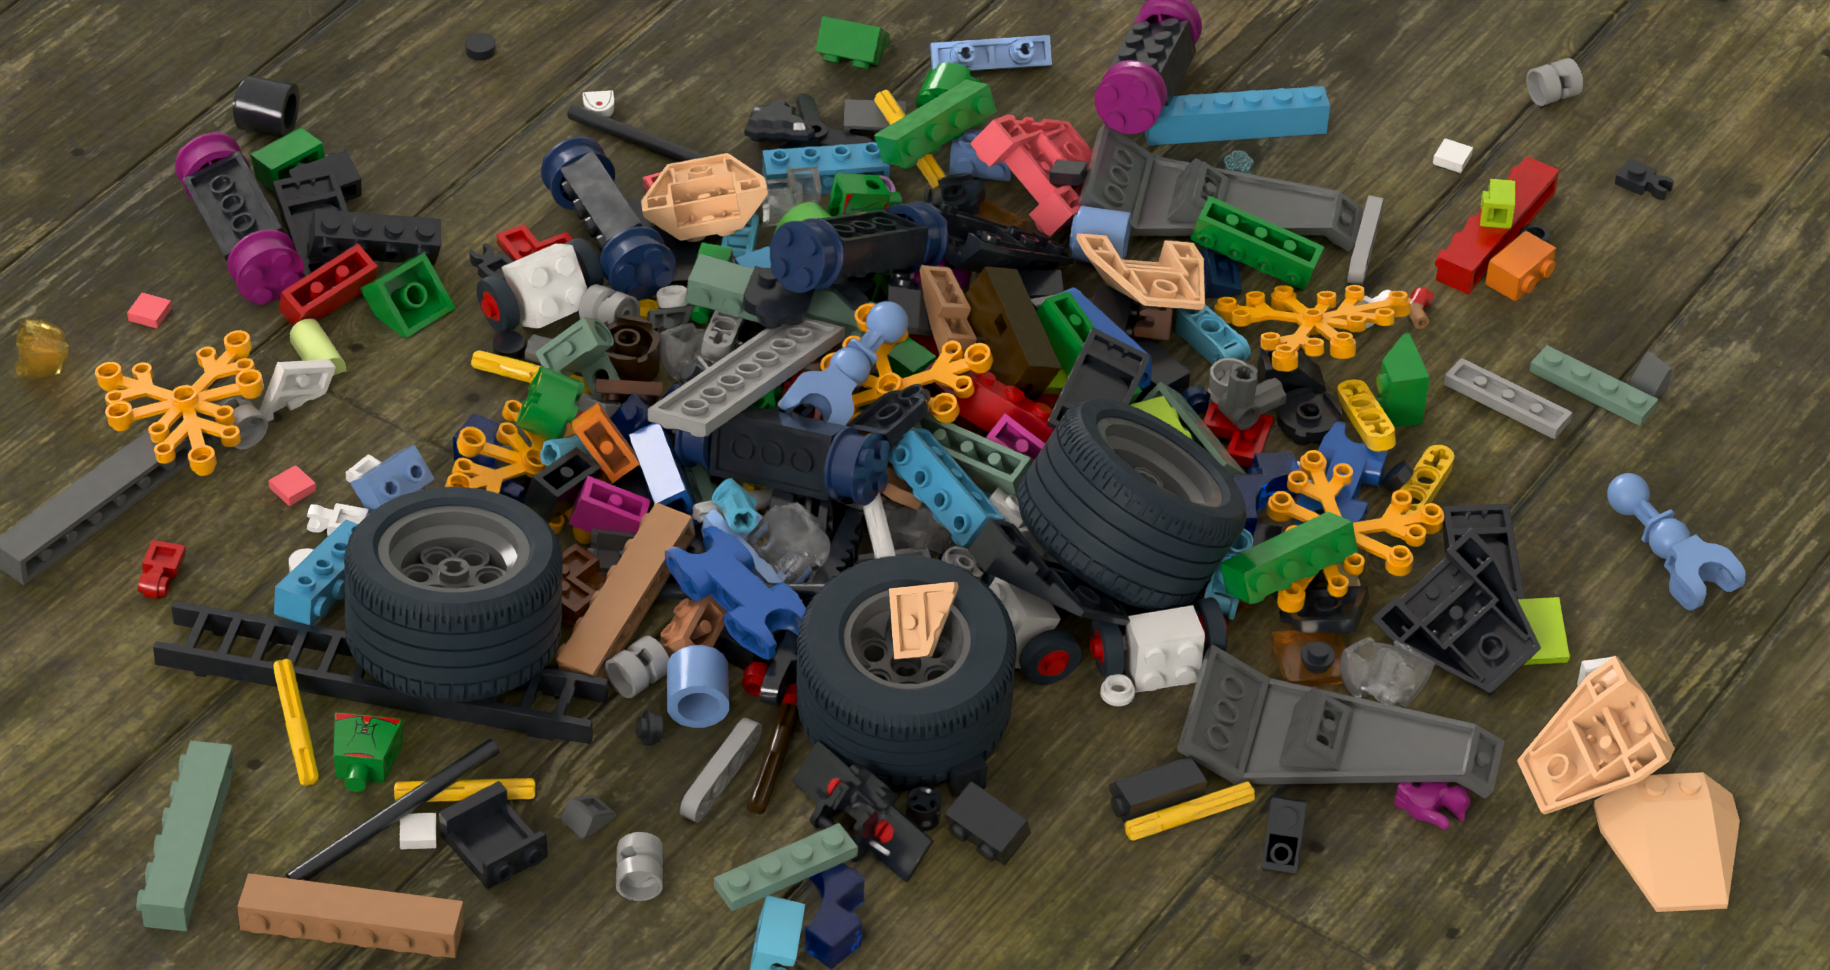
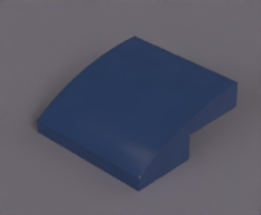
M1203 247L1202 250H1198L1204 258L1205 298L1239 295L1242 291L1238 262L1210 248Z

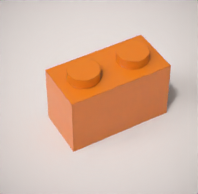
M1527 231L1523 232L1489 261L1485 285L1516 302L1525 293H1531L1536 284L1543 278H1548L1553 273L1556 262H1554L1556 247Z
M599 403L571 421L574 432L612 483L640 464L634 450Z

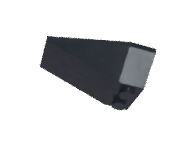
M892 271L891 275L883 274L873 303L878 304L884 301H891L899 304L908 316V334L933 336L925 306L922 283L915 279H910L911 275L905 272Z
M1472 528L1446 550V558L1403 597L1399 599L1395 596L1371 618L1395 645L1490 695L1541 650V646L1495 552Z

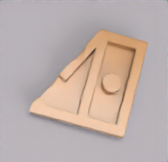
M957 582L889 589L894 659L931 657L933 655L958 591Z

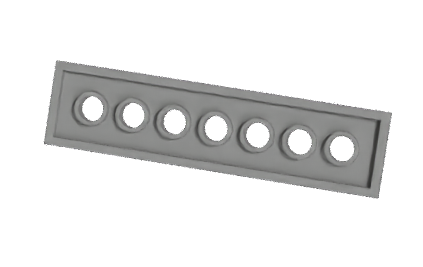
M805 318V321L799 325L782 324L777 328H766L648 408V421L661 424L666 429L687 431L696 437L708 436L718 427L728 422V420L845 339V327Z

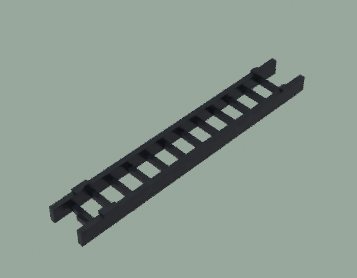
M174 601L171 606L173 623L193 628L185 646L155 641L153 645L155 665L192 671L194 675L206 677V674L274 687H277L274 662L263 661L270 642L290 645L292 648L287 659L292 661L299 691L526 732L529 737L551 741L554 738L591 744L593 739L592 720L566 716V711L570 709L574 697L605 703L608 697L606 678L544 667L530 680L518 686L527 688L521 707L497 703L500 695L487 698V701L445 702L421 699L400 693L379 681L363 679L366 671L358 662L352 677L329 673L337 654L353 657L346 640L345 631ZM204 630L212 631V634L223 637L226 634L218 652L196 648ZM237 636L259 640L252 658L230 655ZM304 648L326 652L318 670L296 667ZM538 690L543 691V695L553 696L559 700L554 713L531 709Z

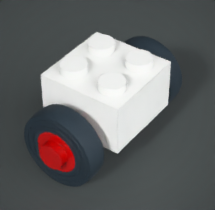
M576 238L565 244H553L503 266L502 270L506 281L499 275H490L483 278L477 284V298L485 318L500 333L515 328L519 322H521L523 327L541 328L579 311V304L585 291L595 284L603 286V270L590 244L582 238Z
M984 573L981 580L993 590L1004 604L1013 624L1017 645L1015 668L1021 669L1026 678L1037 685L1052 684L1068 676L1077 667L1081 659V649L1070 632L1063 629H1055L1061 619L1053 605L997 577Z
M1214 597L1195 600L1192 606L1128 616L1130 622L1126 626L1125 636H1121L1118 624L1094 619L1091 621L1090 650L1100 674L1103 677H1109L1110 675L1122 674L1125 669L1128 678L1134 685L1135 693L1196 683L1205 652L1212 645L1225 652L1227 648L1226 620L1218 601Z

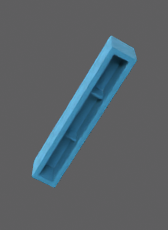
M1324 86L1173 96L1169 106H1164L1160 112L1156 123L1144 132L1148 146L1327 134L1330 104Z

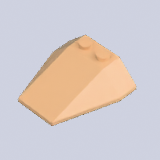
M725 153L667 164L641 200L645 219L680 241L696 242L703 240L708 235L728 236L734 234L736 230L743 229L768 195L763 176L730 154Z
M1077 234L1076 240L1085 255L1110 287L1144 306L1204 309V258L1194 243L1165 240L1159 261L1149 262L1121 259L1105 235Z
M1614 656L1587 675L1519 757L1517 762L1541 813L1546 815L1644 780L1670 761L1675 748L1650 697L1621 660Z
M1703 772L1649 775L1640 782L1606 793L1594 800L1593 806L1601 834L1656 912L1727 909L1740 823L1732 793Z

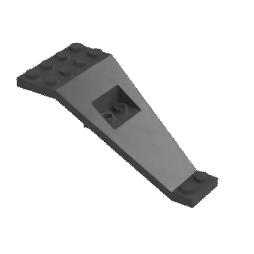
M1106 122L1098 130L1079 203L1084 206L1131 212L1130 236H1192L1198 217L1208 197L1211 196L1297 235H1324L1333 244L1342 247L1348 252L1355 246L1363 207L1340 191L1215 168L1197 158L1189 163L1154 156L1122 133L1109 128Z
M1212 645L1204 655L1177 751L1187 757L1191 756L1195 762L1235 785L1243 782H1250L1251 785L1457 782L1486 799L1494 791L1505 741L1473 723L1272 679Z

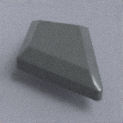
M693 306L654 309L647 313V320L652 323V328L656 332L658 330L660 334V345L671 348L678 347L690 319Z

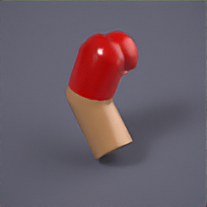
M1419 287L1414 289L1409 297L1411 299V312L1408 316L1415 328L1423 329L1429 324V319L1423 308L1430 306L1427 301L1433 302L1434 296L1427 288Z

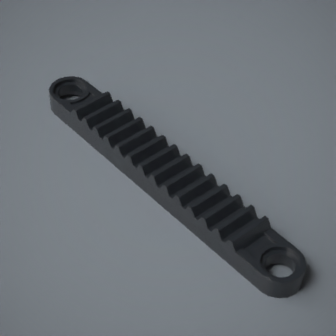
M854 508L847 509L811 583H827L830 579L835 578L837 574L853 567L855 561H858L859 544L867 523L864 511ZM802 600V603L807 608L812 600ZM787 630L776 652L777 655L774 657L764 677L760 692V702L775 707L781 705L790 685L797 684L798 635Z

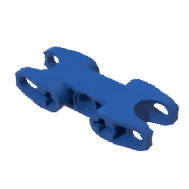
M1337 421L1324 436L1318 451L1323 454L1327 461L1325 476L1328 483L1332 479L1335 465L1345 463L1352 467V482L1342 488L1335 497V501L1343 518L1353 523L1365 521L1369 502L1358 500L1357 497L1363 484L1375 487L1380 486L1385 473L1387 450L1373 451L1365 444L1349 440L1345 435L1347 423ZM1300 493L1298 498L1299 506L1319 515L1325 513L1321 502ZM1295 519V525L1297 526L1304 523Z
M709 526L702 530L704 533L703 543L707 552L690 554L679 547H671L665 551V563L681 590L696 602L710 595L728 612L723 618L726 629L742 647L761 658L769 660L777 655L775 651L777 643L771 632L789 630L798 635L800 623L806 611V607L798 594L784 582H780L769 589L751 572L755 568L751 553L736 537L718 527Z

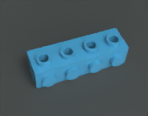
M874 142L763 150L762 174L766 181L767 198L831 194L834 177L837 173L882 175L890 179V164L882 161L877 143Z
M912 427L904 434L903 439L896 443L889 451L888 461L894 467L893 472L912 487V494L930 508L932 517L949 530L952 534L951 539L959 547L970 548L989 519L1006 520L929 430Z
M345 520L275 586V615L296 623L313 625L320 617H324L338 600L344 598V554L349 537L357 527V523Z

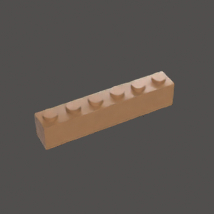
M657 502L650 513L644 514L640 521L638 532L633 539L630 538L626 542L622 557L617 565L614 564L609 569L606 582L601 590L593 594L589 609L584 617H580L576 621L573 634L567 644L564 643L560 646L556 655L559 670L601 678L607 677L605 670L606 662L624 650L671 575L665 563V551L671 547H679L686 551L695 537L692 516Z
M250 873L247 875L237 906L240 930L252 933L282 935L289 938L320 940L326 943L336 942L360 947L389 949L397 952L428 954L434 957L455 958L464 928L463 901Z

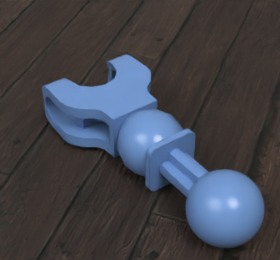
M891 301L880 302L873 306L867 315L866 326L868 331L859 341L852 338L845 348L834 353L826 370L802 373L780 400L778 406L786 413H791L800 404H811L822 413L823 421L846 425L854 414L852 391L867 381L872 366L878 360L874 353L883 343H894L905 335L909 323L905 310L899 304Z
M1624 473L1611 481L1607 490L1610 506L1622 515H1635L1645 526L1641 540L1644 543L1649 542V546L1654 554L1666 559L1664 567L1671 576L1669 591L1685 609L1692 611L1703 606L1707 594L1703 581L1715 583L1726 592H1732L1745 584V569L1728 548L1704 542L1697 534L1690 536L1687 526L1673 518L1675 513L1672 509L1661 514L1656 511L1649 503L1650 490L1642 477L1633 473Z

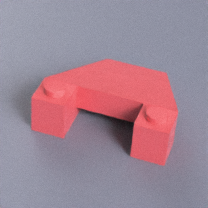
M1009 114L994 119L970 143L976 150V155L989 167L1005 162L1035 198L1039 205L1029 215L1035 221V226L1040 232L1050 237L1063 232L1073 222L1074 215L1078 214L1079 208L1084 206L1079 203L1085 178L1080 186L1050 184L1049 172L1056 160L1087 162L1088 170L1093 150L1068 121L1043 119L1039 123L1034 122L1033 117L1015 120V116Z

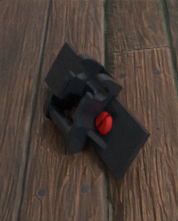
M820 740L813 746L792 780L818 804L810 818V823L815 828H822L824 830L837 824L831 816H835L837 812H842L843 810L857 821L853 826L858 832L856 838L854 839L848 834L858 846L857 857L851 859L853 862L861 860L867 851L870 850L902 880L908 882L934 842L894 806L899 797L894 791L861 764H853L850 767Z

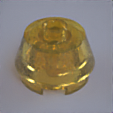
M38 316L35 319H24V323H20L16 346H19L18 358L21 362H15L16 375L28 377L30 381L58 375L62 369L63 362L67 360L69 350L68 342H65L64 329Z

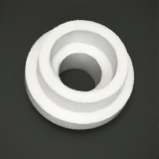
M1122 674L1110 675L1102 683L1100 695L1110 705L1124 706L1134 699L1135 688L1127 676Z

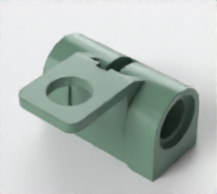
M583 317L535 352L541 365L545 368H550L566 376H571L576 371L581 372L593 397H602V393H595V375L599 370H606L609 380H620L606 353V350L614 344L612 334L603 322L595 318Z

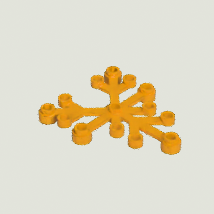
M1280 285L1275 287L1274 292L1271 294V307L1265 303V294L1263 292L1251 291L1246 294V306L1237 304L1235 298L1222 297L1215 304L1214 313L1221 317L1225 323H1232L1240 327L1270 319L1297 323L1300 327L1291 335L1280 337L1275 332L1261 334V348L1264 350H1275L1272 353V367L1278 371H1292L1298 368L1297 351L1300 347L1308 356L1324 354V341L1319 338H1309L1310 335L1321 334L1329 340L1330 355L1338 359L1352 358L1356 355V340L1353 339L1351 333L1337 332L1334 328L1345 329L1351 332H1362L1366 330V323L1391 326L1395 323V317H1404L1410 314L1411 299L1404 291H1392L1383 301L1356 306L1359 302L1364 301V287L1350 285L1345 288V299L1338 309L1328 312L1330 308L1336 306L1335 292H1319L1317 294V305L1315 308L1308 309L1296 299V293L1293 292L1291 286Z
M867 303L861 305L855 311V320L861 331H868L866 326L867 315L875 304ZM907 330L900 340L894 343H883L874 353L878 357L876 366L879 377L869 375L867 381L861 385L869 390L852 395L854 414L848 423L861 413H856L858 407L873 403L883 394L890 392V390H903L913 384L924 386L936 382L954 389L956 396L959 398L970 397L975 390L971 378L965 375L957 376V374L969 370L976 373L987 372L993 363L990 348L986 344L975 343L966 349L965 358H963V350L960 343L948 341L942 346V353L930 370L901 378L899 375L892 373L887 356L896 343H902L908 338ZM856 335L847 337L843 341V348L847 346V344L851 341L852 338H855L858 341L861 338ZM952 350H957L953 354H948ZM836 352L827 354L822 359L820 364L822 371L829 367L830 360ZM963 385H968L964 389H959ZM941 393L934 398L931 397L928 402L930 412L933 413L936 420L945 424L956 420L960 409L954 395Z
M241 330L228 333L224 337L226 351L218 359L216 350L213 347L199 349L196 356L199 366L204 368L205 373L192 386H179L173 391L153 385L152 379L154 375L152 366L149 363H138L132 368L134 379L123 376L121 366L118 363L106 362L99 365L95 370L98 385L108 392L105 396L107 404L105 413L109 426L113 427L116 431H125L132 426L133 421L164 414L158 422L151 424L148 428L151 441L159 443L154 447L156 460L162 464L172 462L176 458L175 448L189 436L192 449L188 453V460L191 470L200 476L211 474L217 465L214 449L205 445L202 432L220 437L225 447L237 446L242 439L239 428L232 425L236 420L233 408L228 405L220 406L210 402L236 395H242L246 399H254L261 395L264 388L262 374L255 370L253 360L247 358L252 349L249 334ZM236 375L235 384L207 390L216 379ZM150 397L162 402L132 409L131 404L127 401ZM196 412L214 417L216 422L197 417ZM183 415L184 420L170 434L169 428Z
M516 400L507 401L502 411L504 419L509 422H516L522 404ZM504 422L500 424L496 438L502 444L511 445L515 450L512 451L485 442L486 437L481 430L475 427H465L460 431L457 440L460 454L469 458L482 454L511 463V465L494 470L475 464L467 458H458L455 461L452 474L448 477L445 487L486 488L487 491L499 493L502 482L522 475L533 477L548 467L542 464L540 458L543 442L548 441V439L522 429L532 442L529 448L518 434L517 427L512 423ZM568 423V425H565L567 429L563 438H570L576 435L572 424ZM601 468L597 479L609 483L610 479ZM573 507L564 512L569 520ZM563 514L549 523L555 534L562 530L565 522ZM573 526L574 537L578 542L583 544L591 543L590 532Z
M1307 451L1300 459L1299 471H1292L1288 475V489L1291 492L1302 493L1321 502L1325 513L1331 512L1341 516L1335 497L1344 486L1352 482V467L1345 463L1335 465L1332 479L1328 483L1325 476L1327 464L1325 457L1319 451ZM1397 490L1392 494L1391 506L1382 518L1353 523L1357 547L1385 559L1386 570L1395 576L1407 575L1412 570L1413 555L1410 550L1403 545H1396L1391 548L1364 534L1385 531L1405 540L1410 546L1419 547L1425 543L1426 533L1435 534L1440 532L1444 523V512L1440 506L1434 503L1425 504L1416 513L1402 515L1403 512L1410 510L1412 495L1405 490ZM1285 491L1275 492L1268 500L1267 514L1274 521L1285 522L1293 517L1305 523L1319 516V514L1295 504L1291 495ZM1297 525L1289 526L1288 528H1286L1285 532L1296 527ZM1359 553L1346 557L1343 566L1344 571L1353 576L1361 574L1364 570V557ZM1336 564L1323 568L1328 581L1327 590L1329 594L1335 597L1344 596L1348 591V578L1339 573ZM1315 576L1300 579L1292 583L1290 588L1278 591L1277 604L1279 608L1289 613L1300 611L1305 602L1304 590Z

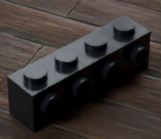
M314 209L309 226V256L336 258L356 244H359L373 261L403 263L425 252L430 263L435 266L442 246L441 219Z

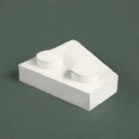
M330 360L277 362L259 411L269 422L274 419V412L286 406L291 411L302 406L308 400H314L326 394L336 366Z

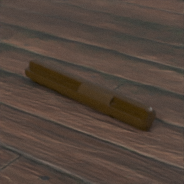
M785 703L781 706L748 800L747 809L750 812H756L760 815L766 811L799 713L796 705Z

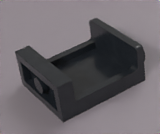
M500 781L439 812L440 836L487 889L508 881L513 875L530 866H536L548 857L547 835L542 830L534 833L508 805L507 789Z

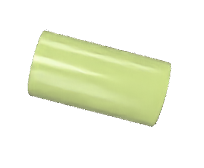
M304 319L293 326L290 331V342L302 361L330 360L336 366L333 376L346 372L344 360L315 319Z

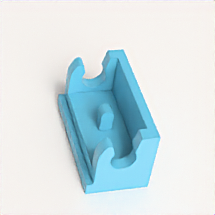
M769 895L766 896L758 920L750 970H787L783 967L774 966L773 964L775 963L794 967L805 904Z

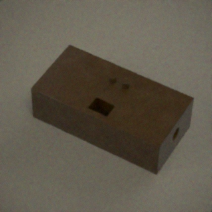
M985 266L965 294V298L971 307L967 321L976 336V343L986 344L990 348L993 363L988 371L996 377L997 381L1006 386H1014L1020 389L1026 398L1036 403L1061 370L1060 363L1016 269Z

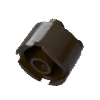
M632 315L619 316L617 321L608 324V321L604 322L614 340L613 346L607 349L606 353L620 380L652 381L660 370V334L658 330L656 332L652 328V323L647 319ZM601 369L597 372L598 379L609 380L606 370Z

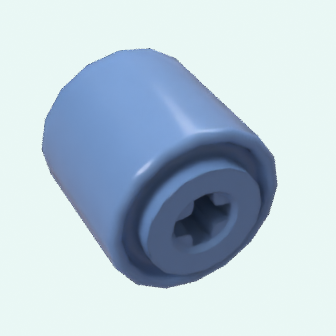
M1081 206L1078 214L1074 215L1069 249L1072 251L1074 261L1091 263L1076 240L1078 233L1107 236L1119 257L1126 260L1131 230V212Z
M691 645L679 649L669 658L667 662V712L674 721L691 728H705L717 724L728 714V661L724 654L715 648L704 645Z

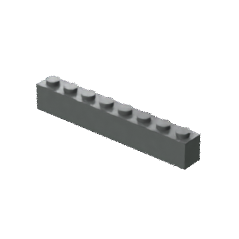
M196 412L197 417L216 422L214 417ZM183 415L169 428L170 434L184 420ZM147 429L145 433L131 443L126 444L120 451L106 461L101 462L95 469L81 479L76 480L56 497L51 498L34 513L26 516L9 531L1 534L0 569L21 584L25 585L188 466V453L192 449L189 436L175 448L176 458L170 463L162 464L156 460L154 447L159 443L151 441L149 430ZM202 432L205 445L214 447L220 442L219 437Z

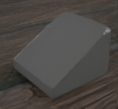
M1648 351L1631 377L1629 384L1646 394L1658 398L1668 391L1672 368Z
M593 794L570 798L561 820L581 838H586L614 820L617 814Z

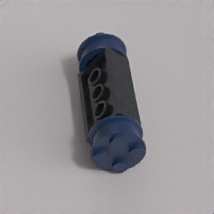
M577 136L560 142L545 154L541 166L542 181L551 191L556 203L563 208L574 210L579 220H585L583 224L590 237L594 238L597 236L594 241L601 252L600 265L602 266L604 277L610 282L611 288L633 296L640 301L656 295L661 288L669 285L673 280L675 271V257L671 250L665 246L663 238L656 230L642 226L614 183V165L605 156L601 145L594 139Z
M923 201L896 204L886 210L876 209L826 218L790 221L781 225L772 238L770 245L771 272L785 288L797 293L807 292L812 289H824L830 287L836 281H846L847 277L851 276L867 277L868 273L873 272L885 274L890 269L908 274L920 270L922 265L937 266L943 260L948 248L947 221L933 205Z
M750 405L708 436L696 437L691 435L690 432L676 429L674 457L685 467H695L697 464L703 465L709 471V475L727 479L732 478L740 482L825 501L830 499L842 500L848 497L852 498L857 505L867 506L876 498L878 493H882L886 489L888 482L886 469L890 443L884 440L880 433L871 432L865 436L849 426Z

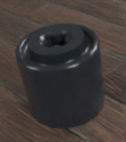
M247 75L238 86L234 96L233 116L236 127L241 130L284 137L292 133L299 111L300 96L298 86L292 83Z

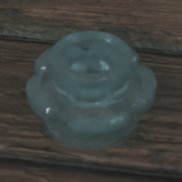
M1241 150L1227 154L1223 160V163L1226 164V170L1247 174L1250 173L1251 166L1254 165L1252 157Z

